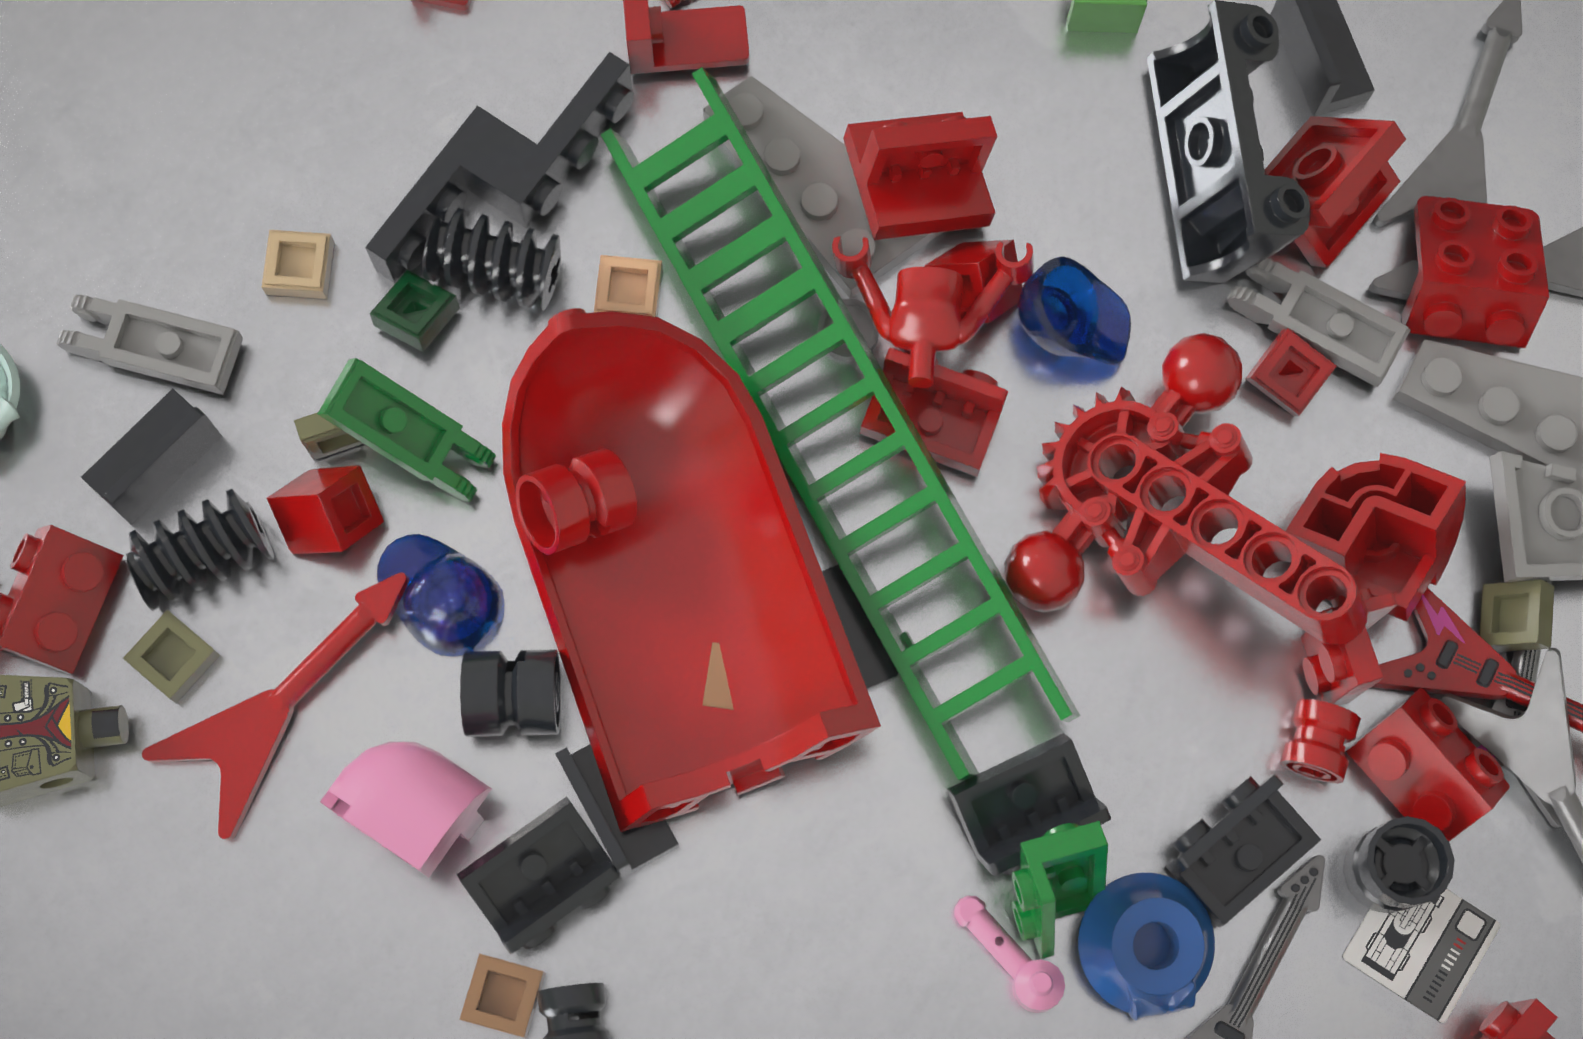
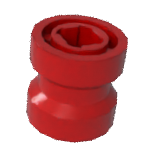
M1314 699L1298 700L1292 718L1296 732L1294 739L1285 743L1280 765L1306 778L1327 783H1343L1349 763L1344 754L1346 749L1344 744L1355 740L1361 718L1349 709L1332 703Z

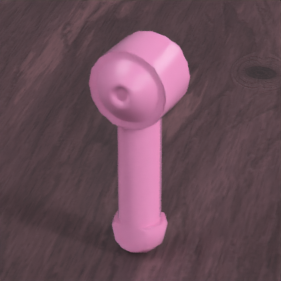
M971 895L959 899L954 908L956 920L960 926L967 927L1013 977V995L1018 1004L1025 1010L1033 1013L1047 1012L1055 1007L1063 997L1065 990L1064 976L1059 968L1049 961L1041 959L1032 960L985 909L987 906L983 900Z

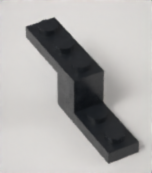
M609 52L538 144L477 105L366 245L365 248L375 270L395 283L406 269L409 271L415 269L423 260L426 240L434 220L440 215L443 222L449 223L457 208H463L468 190L525 228H528L538 213L543 216L550 212L562 193V182L574 167L581 169L589 162L598 146L599 139L597 137L610 121L618 122L628 111L634 98L630 64Z

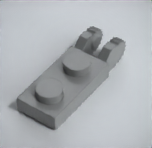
M1271 258L1263 260L1245 272L1251 280L1262 284L1263 287L1270 291L1286 293L1281 304L1241 285L1240 287L1235 286L1227 297V303H1229V306L1234 311L1243 314L1255 323L1269 324L1267 328L1277 334L1283 329L1289 328L1336 366L1375 387H1378L1384 380L1410 332L1409 327L1316 277L1302 270L1297 273L1278 262L1272 261Z
M82 294L74 295L70 311H73V313L85 320L97 321L109 326L104 339L78 331L63 330L60 332L56 343L61 349L88 359L102 361L104 364L224 395L243 340L238 330L118 299L117 303Z

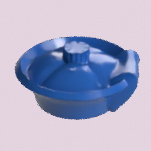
M1134 873L1109 883L1106 889L1100 891L1090 902L1081 921L1078 950L1083 971L1094 990L1109 1004L1128 1012L1130 1017L1137 1021L1147 1016L1165 1015L1194 1007L1196 993L1205 983L1213 964L1215 937L1207 910L1188 887L1162 874Z

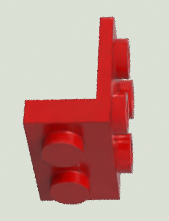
M1420 197L1414 209L1419 272L1401 314L1402 324L1409 327V333L1526 348L1549 299L1539 215L1533 210L1511 205L1503 206L1450 197Z

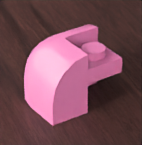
M388 741L365 750L347 765L321 799L320 803L429 878L459 835L468 841L473 837L484 821L477 810L492 788L436 750L417 742Z

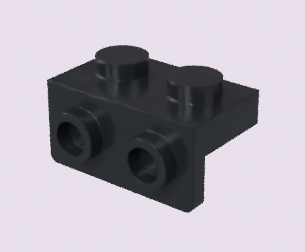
M1064 733L947 789L975 857L992 875H999L1001 873L1012 874L1013 871L1021 869V842L1043 837L1050 829L1062 824L1075 823L1082 826L1099 821L1102 825L1111 820L1107 806L1094 795L1072 739Z
M1276 774L1260 785L1252 776L1247 778L1221 801L1229 810L1227 814L1212 827L1203 818L1200 819L1173 843V846L1180 852V855L1166 867L1179 882L1196 895L1207 910L1209 917L1219 928L1227 924L1321 841V838L1278 791L1284 783Z
M567 796L457 873L460 882L497 932L502 944L510 954L516 952L521 947L531 949L546 941L557 929L556 922L577 907L584 910L599 903L611 891V883L621 875Z

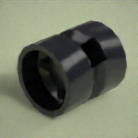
M557 649L521 650L515 661H508L502 651H465L462 658L460 676L461 718L464 735L466 737L503 736L509 725H515L521 735H558L561 720V676Z
M1407 816L1387 821L1354 840L1345 855L1343 872L1348 889L1359 903L1372 911L1391 914L1431 902L1445 892L1453 878L1455 859L1451 845L1440 829L1424 819Z

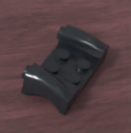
M1214 0L1208 5L1210 20L1204 29L1182 43L1152 52L1147 57L1183 280L1225 283L1234 276L1277 253L1303 235L1308 229L1310 222V202L1306 192L1296 181L1288 177L1265 175L1263 164L1264 153L1259 141L1253 106L1254 96L1249 84L1248 75L1262 64L1272 61L1276 57L1279 49L1278 25L1267 11L1257 5Z

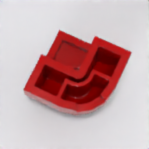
M1380 453V459L1376 461L1354 463L1339 471L1331 467L1315 483L1287 527L1286 532L1344 567L1353 576L1358 589L1369 588L1372 597L1393 592L1397 606L1387 614L1407 622L1428 585H1437L1449 562L1464 518L1466 481L1404 457ZM1333 595V596H1330V597H1328V598H1326V599H1328L1329 601H1331L1332 599H1334V598H1336V597H1338V596H1340V595Z

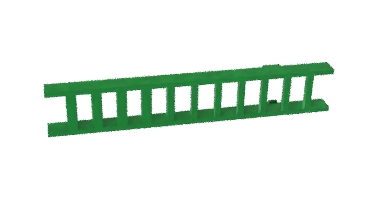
M701 67L692 75L714 112L712 116L641 163L638 162L627 140L611 128L602 133L601 137L725 361L738 373L760 411L776 453L958 780H966L979 774L950 720L1033 672L1061 721L1071 722L1081 715L718 82ZM727 140H730L743 165L667 214L654 188ZM758 190L773 216L696 265L682 239ZM787 241L802 268L725 317L710 290ZM817 293L834 323L755 372L739 342ZM846 343L865 378L786 427L767 392ZM875 395L896 432L816 481L796 443ZM906 449L927 487L846 535L826 497ZM937 504L959 542L877 591L856 552ZM969 559L991 599L914 644L907 631L902 632L893 614L889 612L887 607ZM1001 615L1024 656L940 704L919 663Z

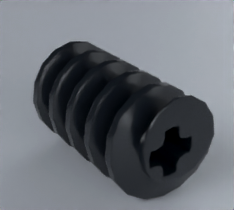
M458 207L449 223L443 222L440 215L434 220L424 249L423 277L426 280L436 282L444 275L447 285L457 289L462 287L468 280L471 292L478 295L485 294L492 286L495 299L503 302L511 299L516 292L518 304L528 309L535 305L540 298L543 312L551 301L560 271V236L553 234L544 249L537 248V230L529 227L520 243L513 241V223L505 221L497 235L493 236L490 235L489 216L481 214L473 229L466 228V211Z
M229 489L226 491L227 511L221 512L209 499L202 501L203 521L197 523L182 509L178 511L179 531L172 533L160 519L153 522L155 541L152 543H148L136 530L129 532L130 552L126 554L127 564L134 583L149 609L154 611L159 607L158 589L173 602L183 597L182 578L196 591L205 589L207 587L206 568L221 581L228 579L231 576V557L246 571L255 566L254 547L269 560L274 559L268 537L249 501L245 502L233 489Z

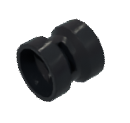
M604 983L575 984L537 991L539 1012L547 1018L548 1033L543 1039H610L609 1031L602 1026L600 1013L606 1005ZM579 1016V1020L569 1021V1017Z

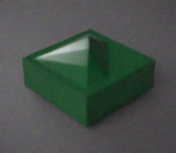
M407 270L369 314L375 327L423 352L456 314L460 306L455 294L435 284L432 285L428 280Z

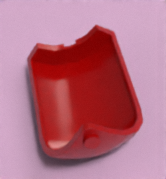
M581 308L567 309L551 317L548 321V326L527 349L510 381L502 421L503 475L514 523L620 832L698 810V803L708 795L730 788L733 783L738 795L785 777L783 765L812 757L815 760H822L881 727L764 419L738 373L702 339L659 317L616 311L586 313ZM602 448L613 451L628 470L635 488L637 515L633 524L598 538L588 536L585 542L551 555L540 552L526 534L518 514L516 485L519 478L527 473L554 464L569 468L572 458ZM712 642L720 644L734 710L703 706Z

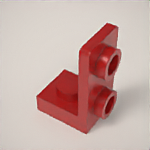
M623 0L631 74L700 69L701 67L740 66L749 63L746 14L743 6L661 12V6L649 7L648 0Z

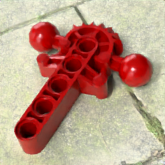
M1200 333L1184 337L1171 347L1162 364V384L1165 390L1151 408L1142 403L1135 402L1131 392L1121 386L1115 401L1108 402L1104 395L1096 392L1095 407L1088 411L1073 404L1075 420L1070 425L1054 422V431L1060 440L1042 443V453L1048 462L1036 467L1038 471L1037 476L1044 485L1039 489V496L1047 509L1068 510V512L1052 532L1041 531L1027 534L1011 547L1004 562L1005 581L1014 596L1013 598L1019 604L1044 613L1063 609L1077 598L1085 581L1082 554L1095 540L1100 546L1109 547L1107 553L1112 560L1114 570L1127 589L1136 596L1150 594L1155 589L1158 579L1184 554H1187L1320 641L1328 644H1344L1354 640L1362 633L1367 623L1368 610L1353 576L1338 563L1229 496L1241 474L1247 472L1253 462L1252 454L1239 428L1230 423H1223L1216 426L1212 432L1201 431L1199 435L1186 433L1183 430V427L1195 413L1205 414L1219 411L1236 397L1242 384V362L1238 352L1222 337ZM1134 466L1127 476L1113 479L1115 473L1121 468ZM1185 497L1177 508L1170 511H1161L1164 504L1170 499ZM1128 517H1130L1132 519V522L1127 532L1126 538H1123L1124 532L1126 531ZM1237 529L1235 535L1229 541L1222 544L1211 543L1214 536L1220 531ZM1281 561L1291 563L1288 570L1281 576L1275 578L1263 577L1266 569L1272 564ZM1333 595L1346 597L1344 604L1334 612L1320 613L1316 611L1319 604L1325 598Z

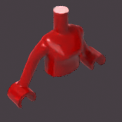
M841 236L835 237L832 243L834 262L838 273L845 278L854 279L870 312L877 332L894 347L911 351L908 384L921 389L933 386L936 352L954 350L959 345L965 344L972 339L1008 287L1028 281L1034 271L1033 246L1030 243L1026 244V256L1022 260L1010 262L1004 258V242H999L995 249L997 271L961 319L960 306L963 289L961 275L956 271L940 267H909L900 270L897 275L896 299L891 311L870 270L872 260L869 240L863 237L862 250L854 256L843 255Z

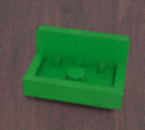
M1099 821L1082 826L1075 823L1062 824L1050 829L1043 837L1020 843L1021 869L1012 872L1013 885L1018 900L1012 902V908L1022 940L1034 939L1041 959L1054 956L1055 919L1085 911L1093 898L1100 891L1106 889L1108 842Z

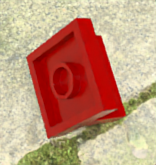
M963 112L847 125L843 140L874 240L990 226L996 212L982 171L998 137L991 116L966 118Z
M1310 116L1265 168V175L1288 177L1296 181L1309 198L1310 222L1308 229L1294 242L1311 266L1328 268L1401 182L1388 162L1406 140L1395 121Z

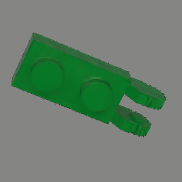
M357 358L348 360L317 415L421 480L430 481L438 488L465 502H471L478 489L467 478L456 474L442 465L450 449L463 456L467 462L487 469L491 467L496 458L495 453L487 448V446L482 445L479 441L461 430L463 425Z

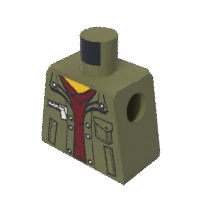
M0 675V807L92 780L95 775L94 747L126 744L128 741L129 726L124 706L118 705L92 709L90 690L74 679Z

